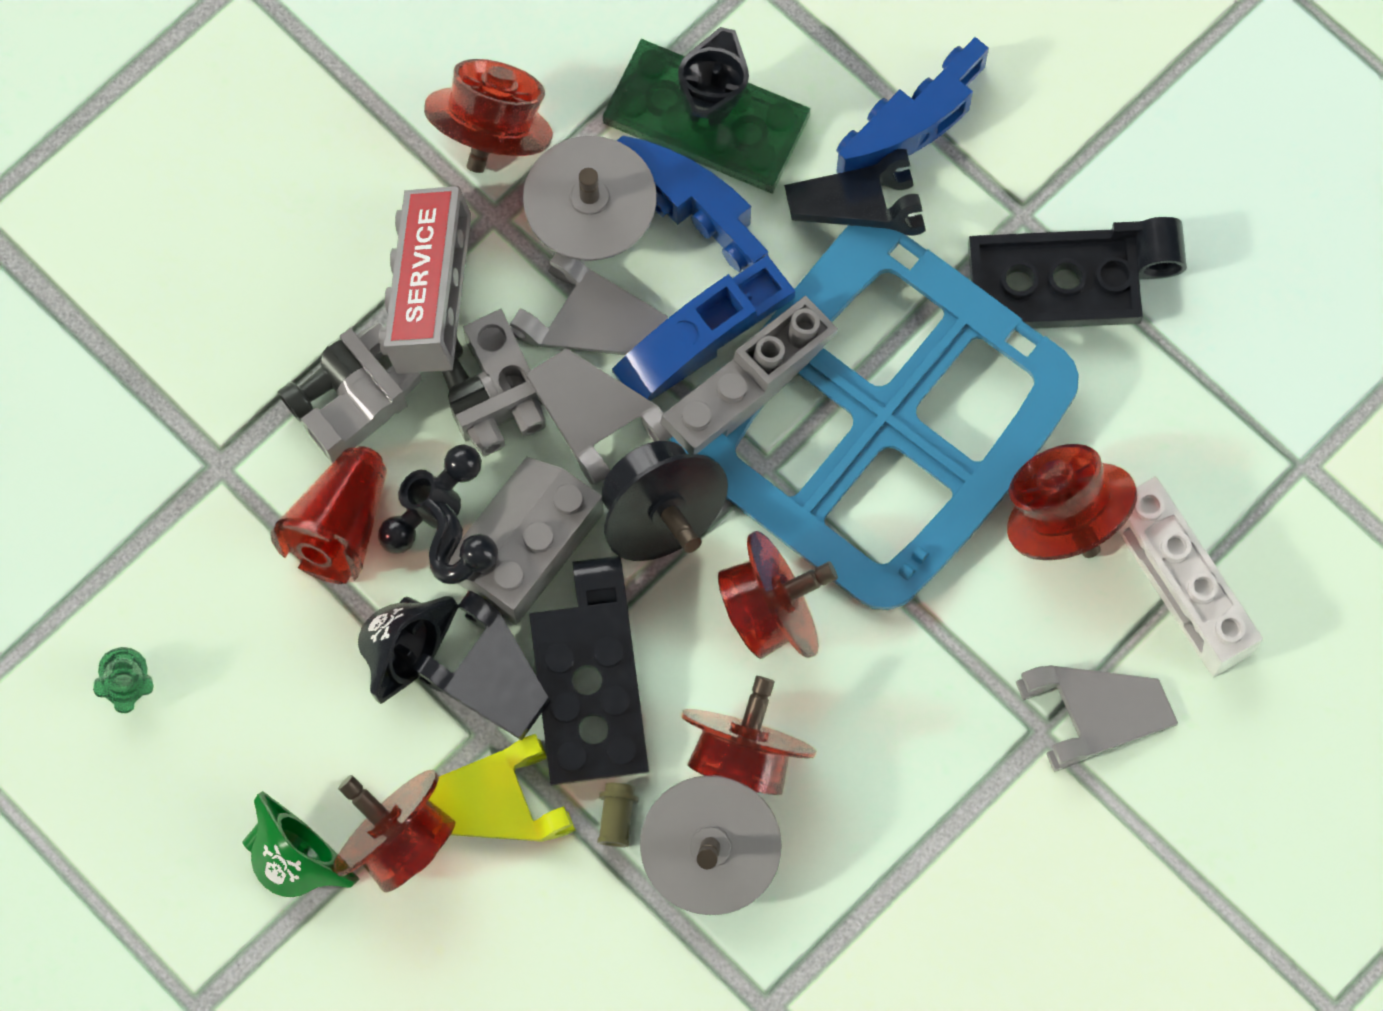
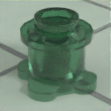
M128 647L114 648L105 653L99 661V677L93 682L94 694L97 697L106 698L112 702L115 710L119 713L125 714L133 711L134 703L143 695L152 693L154 687L152 677L147 675L148 666L144 656L139 651Z

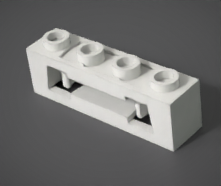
M1154 476L1116 498L1108 518L1212 677L1214 678L1253 655L1264 638L1158 477Z

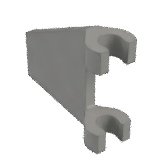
M555 253L550 261L551 266L548 272L561 281L574 284L575 287L549 327H546L537 317L522 308L518 310L510 326L515 338L537 347L567 348L577 351L626 355L648 334L668 319V316L591 270L581 260L567 258Z
M567 348L525 373L573 452L581 471L590 485H597L605 480L610 472L609 467L594 448L595 444L636 418H641L644 428L653 442L667 441L673 437L660 424L661 416L664 413L658 405Z
M1049 665L1027 670L1021 674L1022 679L1015 682L1023 700L1033 698L1056 687L1066 706L1078 738H1071L1056 743L1052 746L1053 750L1046 753L1054 772L1070 767L1088 757L1172 728L1178 724L1158 678Z

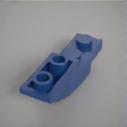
M974 37L964 48L960 45L955 47L942 64L943 71L934 80L930 77L926 78L917 87L912 98L899 89L889 101L886 98L879 100L868 114L867 120L869 122L859 132L855 130L850 131L836 149L838 153L836 172L842 173L874 166L886 155L897 149H907L908 156H910L952 128L970 110L973 91L968 85L984 70L989 47Z
M624 135L616 140L635 151L648 166L656 187L655 212L662 217L667 214L677 225L692 214L691 220L696 229L707 239L712 236L723 247L722 254L737 272L747 269L768 255L769 251L747 229L751 224L752 206L722 179L695 161L666 147Z
M766 255L733 278L730 274H727L685 304L629 351L612 368V373L618 381L652 401L716 358L718 349L795 298V290L770 257Z

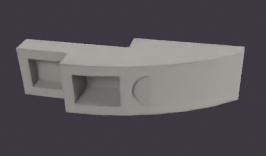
M805 295L736 349L734 357L729 363L662 414L660 424L689 454H697L722 433L727 437L765 405L835 336L838 328Z

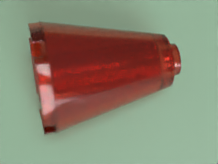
M366 446L345 449L275 523L270 536L277 552L285 559L289 552L301 560L298 569L322 581L346 584L350 576H353L355 581L363 569L387 476V468L383 463L381 455Z

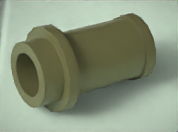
M611 782L606 783L605 791L599 793V798L604 801L597 843L610 847H629L633 804L639 802V797L634 795L635 786Z

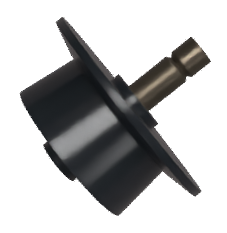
M672 441L650 442L626 454L613 466L606 476L601 492L603 504L609 510L605 519L604 535L611 550L616 555L621 556V558L631 561H649L662 558L682 548L686 553L696 551L702 544L699 536L715 520L727 496L728 480L723 468L718 462L708 456L687 454L682 446Z

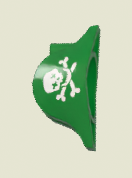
M264 791L257 794L254 799L258 823L244 838L242 844L251 852L253 871L259 882L266 889L282 897H297L323 886L351 888L360 880L331 846L306 823Z

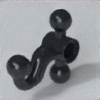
M462 444L448 450L444 458V470L437 477L429 471L422 469L413 471L406 476L400 485L398 500L407 510L401 516H392L384 520L378 530V540L383 549L390 553L399 554L412 548L416 538L415 529L422 521L432 528H436L437 531L429 550L430 570L434 577L444 584H457L468 579L474 572H486L494 566L498 558V548L494 540L484 534H474L463 541L460 547L459 561L453 565L449 564L463 535V528L457 517L461 509V498L453 488L458 482H469L478 476L481 470L482 459L475 448Z

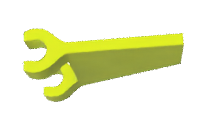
M536 734L524 737L523 740L516 741L500 752L414 787L432 834L543 842L565 836L576 831L569 812L566 811L564 806L544 814L537 820L532 818L515 769L530 766L547 759L542 742Z

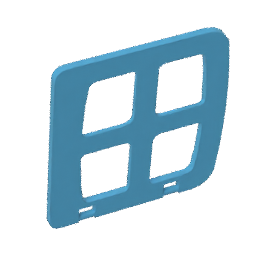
M848 225L794 289L795 298L776 310L760 331L805 295L833 322L866 287L884 273H892L941 308L944 313L942 320L886 385L875 386L869 383L824 348L798 373L799 376L846 410L852 416L853 426L796 495L787 496L743 462L736 454L738 444L764 405L727 437L722 433L697 454L714 459L723 468L728 480L726 499L815 568L830 561L838 576V579L833 582L857 601L872 609L891 610L907 604L951 560L1000 504L1051 436L1074 401L1078 390L1079 374L1074 360L1064 349L1046 336H1042L1023 322L1022 318L909 236L891 229ZM898 244L919 259L911 270L890 256ZM1015 330L1036 345L1028 357L1006 342ZM974 339L984 340L1027 372L1034 382V386L1017 414L982 461L971 460L922 423L916 414L917 407ZM671 437L672 442L679 444L674 437ZM893 448L900 451L952 492V498L890 562L878 564L826 526L825 519L874 458L882 450Z

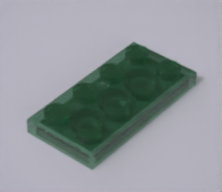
M641 38L602 116L603 124L641 140L671 149L699 164L773 194L807 124L811 108L748 82L739 103L718 126H710L709 119L700 118L698 123L692 122L685 109L678 80L679 66L685 56Z

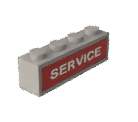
M459 186L404 190L402 210L396 211L395 227L398 241L397 248H392L390 252V267L393 278L392 286L387 287L385 290V308L388 315L386 326L381 327L379 332V344L382 354L388 355L397 374L453 370L471 223V212Z

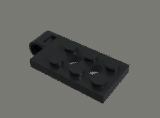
M1154 217L1143 221L1113 222L1111 230L969 236L968 239L971 281L1022 318V321L1033 329L1140 324L1143 313L1139 279L1169 278L1177 276L1187 269L1183 224L1180 219L1174 217ZM1060 270H1070L1078 276L1080 283L1075 288L1064 289L1056 284L1053 275ZM1013 272H1023L1031 278L1032 286L1025 291H1016L1007 284L1006 277Z
M621 556L572 561L578 607L529 613L536 674L550 699L549 704L542 712V721L551 786L649 773ZM585 667L597 670L602 678L599 690L590 695L579 693L573 686L575 673ZM590 716H598L608 725L606 738L597 744L587 743L579 734L581 722Z

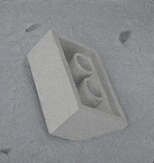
M526 456L462 537L449 562L450 565H453L459 561L460 547L466 538L474 534H484L492 538L498 548V558L494 566L486 572H474L468 579L457 584L467 591L470 590L481 596L499 610L503 617L517 626L604 514L603 496L564 468Z

